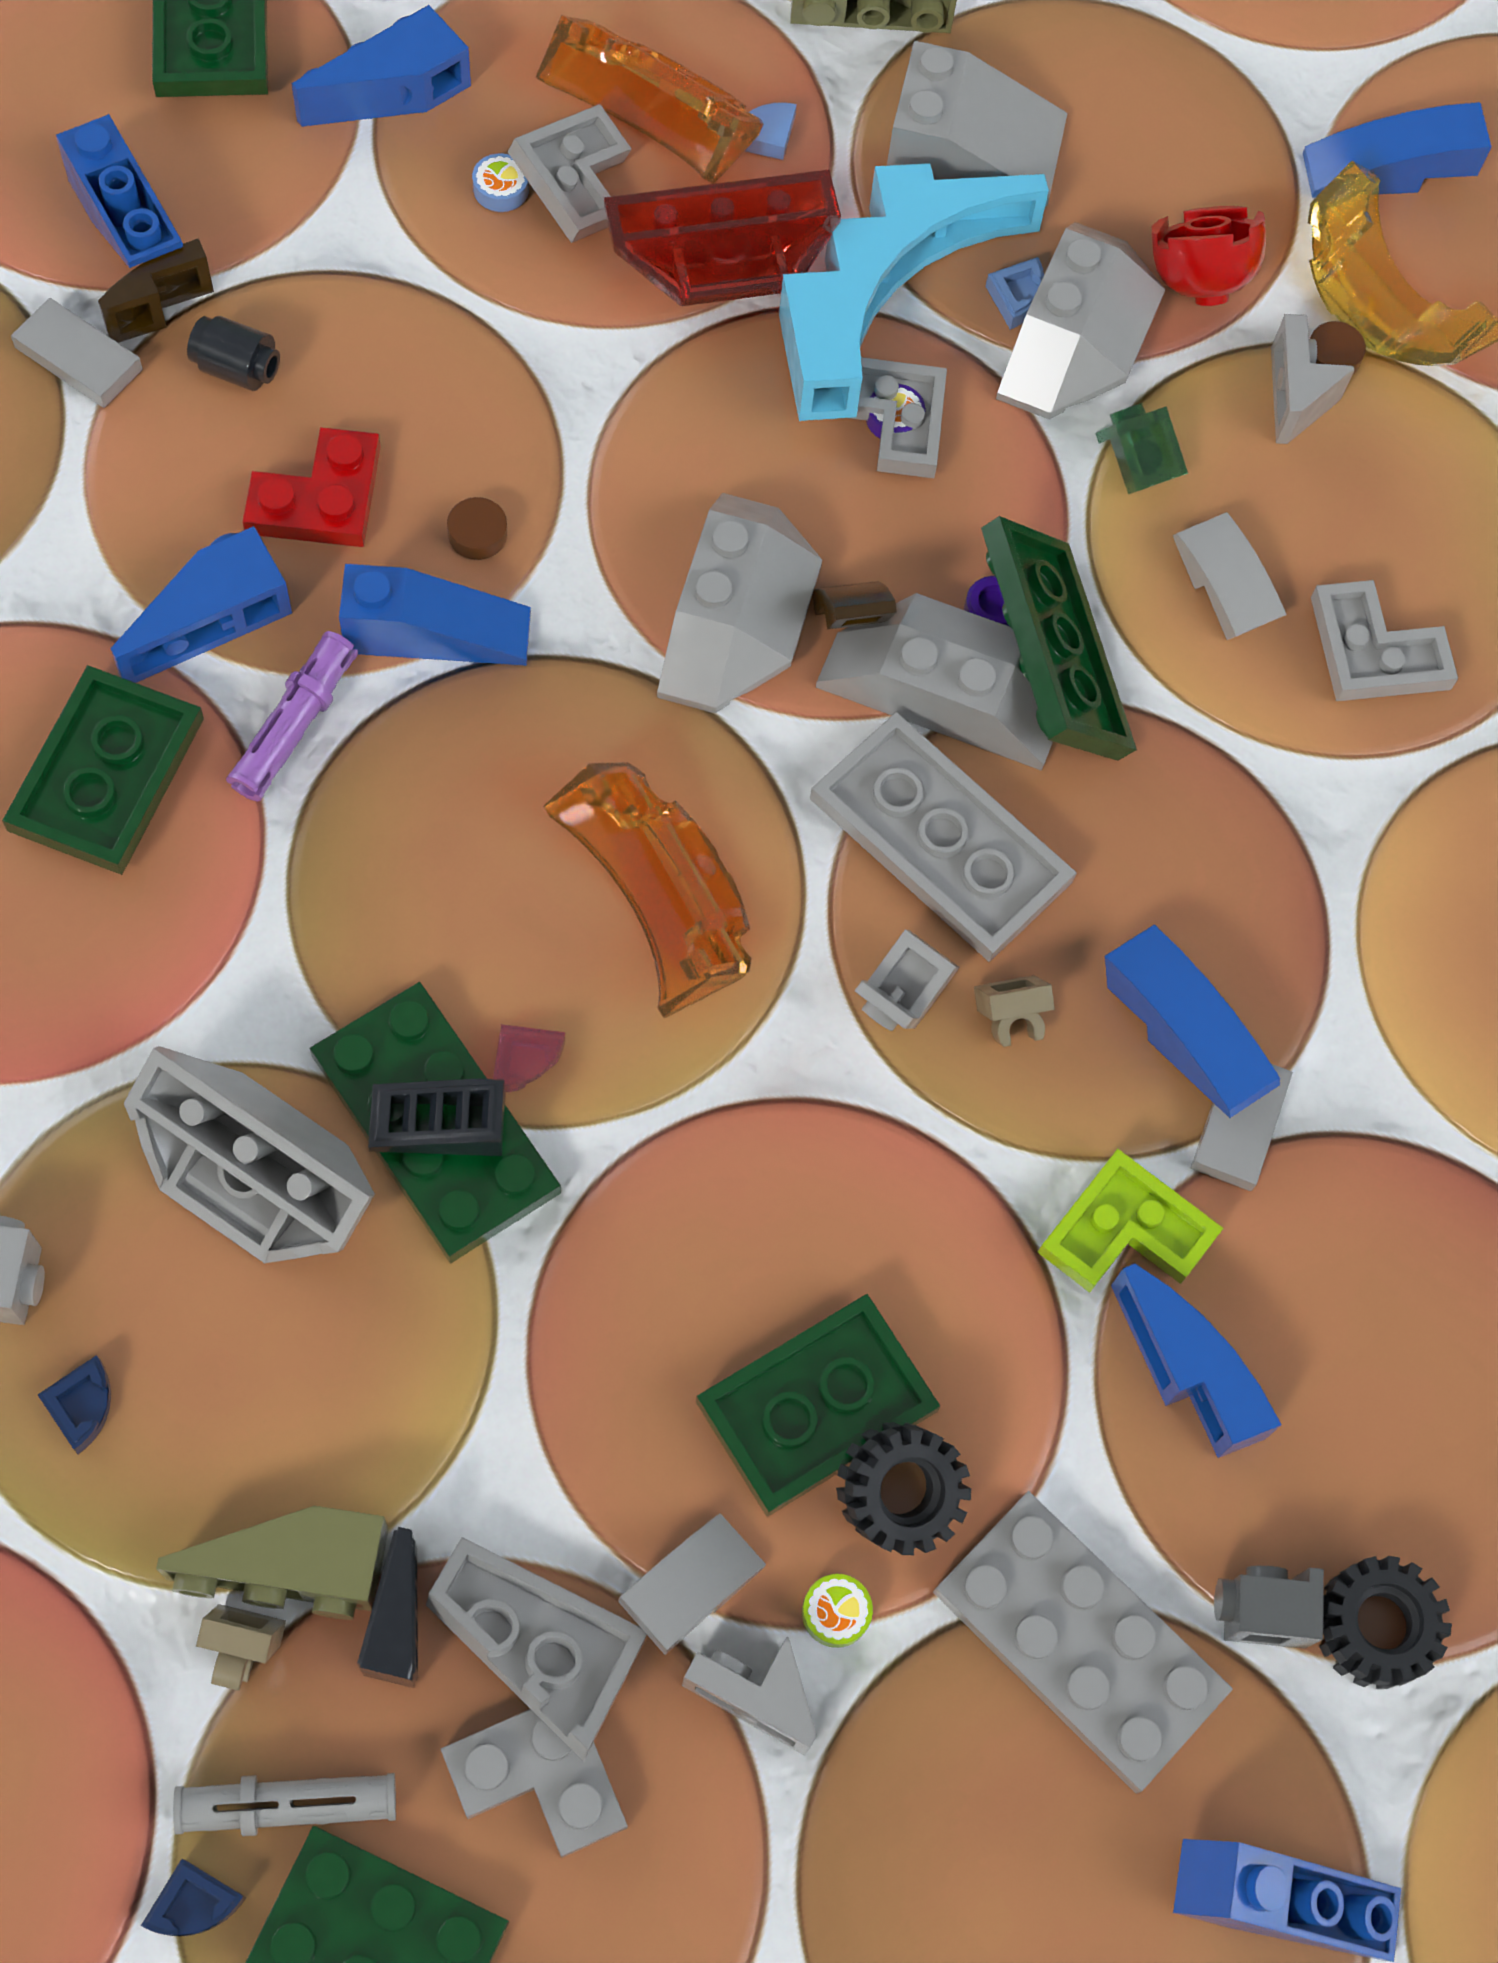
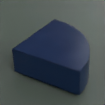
M97 1355L38 1394L40 1400L77 1454L85 1450L98 1436L109 1413L111 1402L110 1382L105 1367Z
M181 1859L141 1926L155 1933L168 1936L182 1937L201 1934L226 1921L242 1905L246 1897L185 1859Z

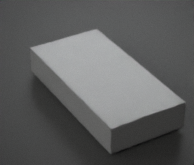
M49 298L11 335L14 347L103 408L143 370L140 357L52 298Z
M1272 1064L1280 1077V1086L1231 1118L1212 1102L1190 1169L1252 1191L1257 1185L1293 1072Z

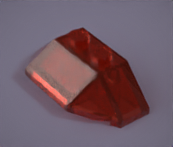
M830 170L604 197V208L614 252L680 306L781 294L783 274L808 272L832 236V232L841 221V213Z

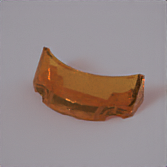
M561 15L536 75V78L541 82L592 106L601 104L606 113L634 127L672 151L696 170L704 180L713 185L759 136L764 125L760 118L745 110V104L711 81L639 42L629 41L606 27L586 19Z
M629 762L589 763L543 806L549 817L570 832L600 862L633 908L644 930L654 958L659 988L657 1008L663 1018H667L739 981L750 972L752 958L741 945L740 938L750 930V925L741 895L731 874L725 868L714 845L693 818L676 800L669 803L660 799L650 788L645 773Z

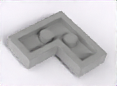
M601 104L514 139L508 150L509 155L571 243L614 225L620 216L621 210L595 174L623 163L631 151V147Z
M861 357L863 378L857 417L851 419L868 421L869 413L883 414L877 471L934 478L938 460L947 368ZM899 384H903L913 388L922 396L926 409L924 411L922 406L916 403L905 405L901 412V421L904 425L913 428L907 432L895 433L894 423L897 401L892 399L897 396ZM875 391L878 398H870V396Z
M1374 580L1316 586L1311 596V601L1336 701L1445 691L1453 688L1458 680V675L1444 626L1387 632Z
M531 1709L441 1748L467 1819L535 1790L561 1858L628 1827L594 1742L583 1761Z

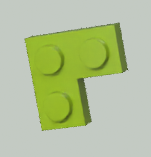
M1117 1149L1044 1241L1037 1253L1089 1293L1127 1244L1181 1284L1223 1230V1227L1121 1150Z

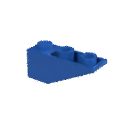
M427 5L410 16L398 19L392 26L368 40L354 44L347 52L319 68L307 71L300 79L291 83L297 122L304 127L427 112L471 86L469 47L433 8Z
M109 114L56 134L68 181L92 223L129 268L183 247L180 236Z
M1183 1839L1173 1913L1237 1930L1394 1962L1401 1888L1241 1842Z

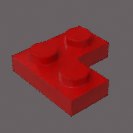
M320 427L311 477L252 471L242 521L244 530L254 526L259 536L364 547L381 448L379 434Z

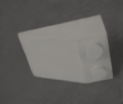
M914 40L893 124L887 166L930 163L934 180L1045 174L1049 189L1045 205L1047 206L1067 112L969 52Z

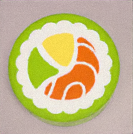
M831 1574L817 1580L810 1587L802 1605V1619L807 1632L820 1644L832 1648L846 1647L858 1641L868 1629L873 1615L872 1600L867 1589L855 1578L844 1574Z

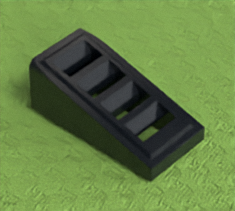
M462 1079L374 1084L368 1144L369 1152L502 1156L506 1097L505 1080ZM391 1103L404 1104L402 1132L389 1133ZM418 1104H430L428 1131H416ZM444 1105H456L455 1129L442 1130ZM470 1106H483L481 1128L469 1129Z
M398 1527L393 1532L357 1664L366 1677L415 1688V1681L418 1678L417 1546L412 1530Z

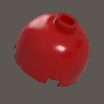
M1213 206L1183 211L1184 223L1175 224L1170 227L1168 216L1155 222L1151 226L1152 245L1156 270L1165 285L1180 295L1195 297L1197 305L1215 306L1228 302L1229 294L1243 289L1258 274L1264 261L1266 248L1265 216L1259 210L1254 219H1248L1247 207Z

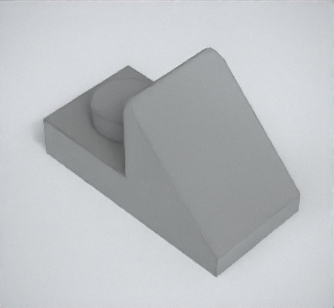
M1284 314L1271 346L1276 443L1288 444L1331 409L1342 398L1354 372L1353 366L1316 364L1317 342L1315 339H1309L1307 315Z
M786 1637L761 1686L748 1680L752 1669L736 1658L719 1650H715L711 1659L697 1652L684 1676L683 1687L801 1754L805 1755L808 1752L817 1734L788 1637Z

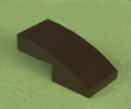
M199 238L184 243L181 248L142 263L108 289L98 300L108 337L120 343L166 328L162 308L214 292L207 257Z
M879 581L819 588L813 592L815 615L825 614L827 630L887 622L897 613L896 602L892 593Z

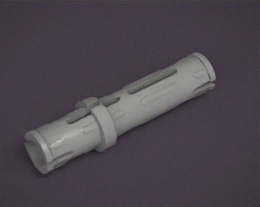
M387 1773V1775L317 1778L259 1783L257 1775L242 1776L240 1784L189 1788L176 1786L174 1790L173 1823L175 1835L193 1831L241 1829L243 1837L257 1836L258 1828L325 1825L329 1823L380 1819L396 1820L395 1773ZM348 1796L356 1798V1802L300 1806L293 1804V1800ZM269 1801H277L279 1803L278 1807L221 1811L217 1809V1805Z

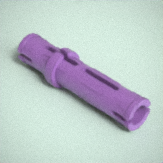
M331 631L324 632L321 640L300 671H294L290 674L285 682L287 690L281 697L282 699L260 728L243 757L226 777L227 783L232 784L231 787L239 794L253 801H261L280 768L283 767L312 720L315 719L319 711L324 712L333 702L331 693L337 686L336 684L358 656V651L353 649L354 645L346 638Z

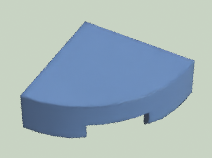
M771 103L749 111L734 126L730 136V148L783 160L795 120L797 104Z
M1038 257L988 274L985 287L1010 330L1024 322L1028 309L1043 279V267Z

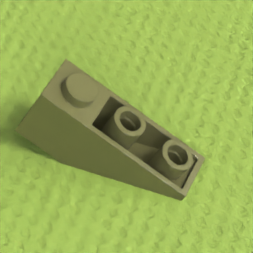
M791 0L790 24L919 31L924 33H951L957 0Z
M312 1506L158 1558L156 1569L166 1580L174 1581L172 1591L179 1594L198 1598H214L216 1588L244 1592L242 1602L253 1606L284 1609L287 1598L313 1602L312 1613L335 1619L353 1620L355 1609L372 1611L389 1528L384 1516Z

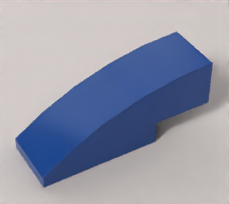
M1477 102L1420 109L1373 120L1305 146L1302 154L1312 198L1418 193L1425 178L1478 176L1492 146L1481 103Z
M1155 924L1105 955L1107 988L1147 1025L1148 1041L1229 1118L1280 1086L1279 1075L1233 1009L1183 951Z
M1132 1264L1121 1270L1111 1284V1287L1165 1406L1190 1397L1218 1458L1265 1440L1282 1424L1260 1384L1234 1348L1213 1325L1171 1287L1137 1264Z

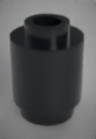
M203 316L195 323L187 344L188 359L191 362L197 363L199 370L248 390L256 391L263 383H270L278 371L280 352L275 349L274 337L268 333L223 316H216L213 319Z

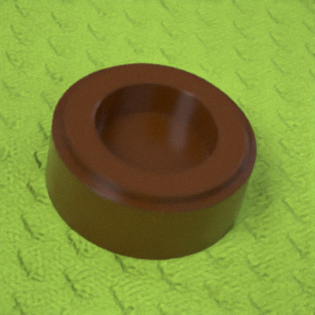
M1331 321L1319 325L1310 337V339H1315L1317 342L1316 364L1353 366V374H1355L1366 352L1365 340L1356 328L1344 322Z
M481 497L462 500L452 508L448 515L447 529L449 542L458 554L469 559L481 560L496 555L504 547L507 540L506 515L502 508L492 500Z

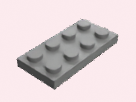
M897 712L811 788L810 800L988 962L994 959L1073 883L1077 874L1076 871Z
M1030 1491L1012 1507L933 1591L1136 1794L1146 1788L1233 1690L1219 1674Z

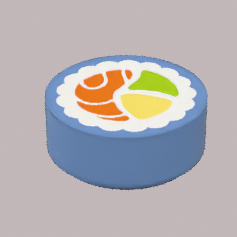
M498 153L488 155L475 165L472 173L473 193L476 200L483 207L496 212H507L518 208L526 201L529 194V182L509 154Z

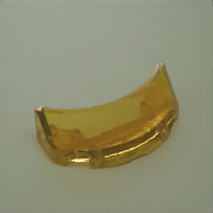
M1352 160L1310 203L1307 223L1312 225L1313 258L1309 260L1318 293L1330 314L1336 316L1340 322L1353 326L1361 333L1367 348L1400 362L1415 365L1442 366L1455 365L1498 342V317L1494 316L1482 302L1476 300L1464 310L1452 309L1440 301H1436L1432 305L1421 297L1399 272L1384 240L1378 204L1379 183L1381 180L1373 171Z

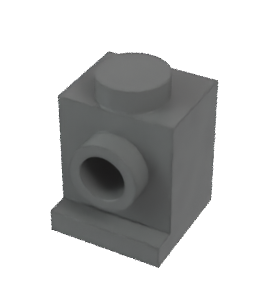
M1249 1566L1246 1568V1575L1241 1574L1233 1580L1219 1578L1214 1595V1614L1217 1621H1224V1641L1306 1649L1323 1640L1324 1569L1308 1568L1290 1580L1288 1579V1570L1285 1568Z

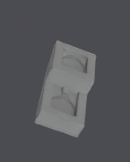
M1227 512L1173 535L1194 589L1205 587L1227 640L1287 615L1259 557Z
M719 1513L623 1593L619 1598V1603L663 1654L666 1655L706 1617L720 1609L765 1568L766 1564Z

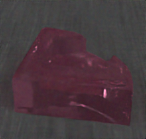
M501 1024L493 1079L505 1080V1092L518 1091L524 1088L526 1084L535 1081L558 1062L565 1044V1032Z

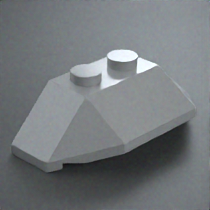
M1076 222L1065 228L1025 316L998 389L997 400L1046 419H1051L1064 413L1065 408L1089 401L1126 383L1165 292V288L1127 241Z
M722 493L709 509L675 612L657 690V698L716 713L728 706L731 700L754 690L791 667L821 570L822 559L779 508Z
M915 593L896 603L897 613L887 622L852 626L837 633L818 677L816 688L889 715L897 712L908 722L1042 771L1053 741L1048 740L1037 722L1036 711L1038 707L1030 682L1021 671L1019 665L1021 653L1011 627Z
M158 1046L151 1051L124 1101V1106L130 1120H135L141 1147L159 1190L263 1263L336 1253L343 1250L375 1195L346 1143L242 1072Z

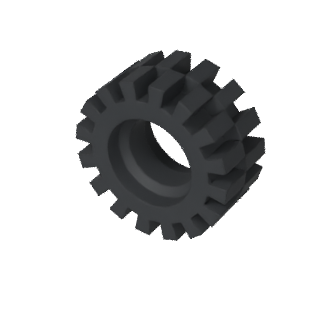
M895 1422L882 1424L884 1431L881 1432L871 1428L861 1434L866 1441L865 1444L860 1447L852 1443L846 1451L848 1455L853 1457L850 1466L842 1464L839 1466L837 1476L845 1480V1487H839L836 1490L838 1500L847 1506L846 1509L842 1510L845 1519L856 1527L855 1531L861 1536L889 1552L895 1550L901 1555H914V1548L924 1553L935 1550L936 1546L933 1540L937 1537L945 1542L951 1539L955 1533L948 1525L953 1519L963 1524L968 1513L958 1508L960 1499L971 1501L972 1488L962 1484V1478L970 1476L967 1465L957 1461L956 1458L961 1454L953 1445L943 1441V1437L917 1425L905 1423L904 1426H901ZM899 1463H916L922 1469L926 1479L924 1498L910 1512L903 1514L891 1513L885 1507L881 1498L883 1478L892 1467Z
M1376 1556L1365 1558L1341 1571L1339 1575L1332 1578L1324 1587L1327 1591L1323 1595V1635L1326 1643L1320 1645L1319 1648L1324 1657L1332 1654L1338 1661L1333 1667L1335 1671L1341 1676L1348 1673L1354 1675L1353 1683L1362 1687L1374 1684L1376 1689H1389L1411 1682L1416 1678L1426 1675L1435 1668L1433 1662L1443 1658L1448 1648L1442 1645V1640L1451 1636L1452 1623H1443L1442 1614L1450 1611L1447 1599L1437 1602L1432 1592L1440 1588V1586L1433 1577L1423 1581L1418 1577L1422 1568L1413 1562L1406 1566L1399 1565V1557L1387 1556L1382 1560H1377ZM1373 1596L1385 1597L1397 1604L1403 1612L1406 1620V1634L1398 1647L1394 1649H1381L1369 1643L1362 1635L1358 1625V1612L1360 1606L1367 1598Z

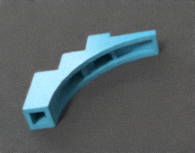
M930 163L875 166L869 205L871 217L830 219L825 253L827 272L783 274L779 319L799 421L857 417L863 378L860 347L875 315L896 289L925 266L952 252L997 237L1040 232L1049 192L1045 174L934 180Z

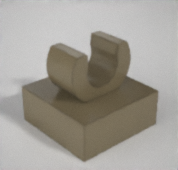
M1035 975L974 986L977 1011L992 1020V1034L1003 1047L1011 1046L1009 1029L1011 1024L1020 1018L1026 1020L1027 1032L1030 1038L1035 1041L1043 1040L1045 1024L1038 1013L1055 1010L1051 984Z
M221 1604L213 1608L202 1618L196 1647L219 1652L211 1684L239 1691L242 1681L247 1682L249 1680L253 1662L266 1663L280 1648L286 1620Z

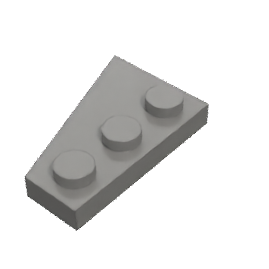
M461 1537L430 1590L426 1606L583 1761L647 1636L641 1627Z

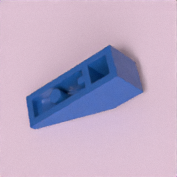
M253 526L239 533L224 534L215 539L209 546L195 553L110 648L121 678L137 683L292 614L286 582L256 528Z
M345 564L339 622L342 636L354 645L353 649L358 651V655L527 666L531 607L409 568Z

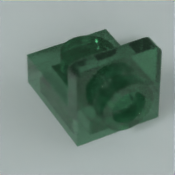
M1143 403L1125 408L1109 415L1112 426L1095 433L1099 444L1108 440L1111 441L1128 495L1188 474L1167 406L1148 413L1145 412Z

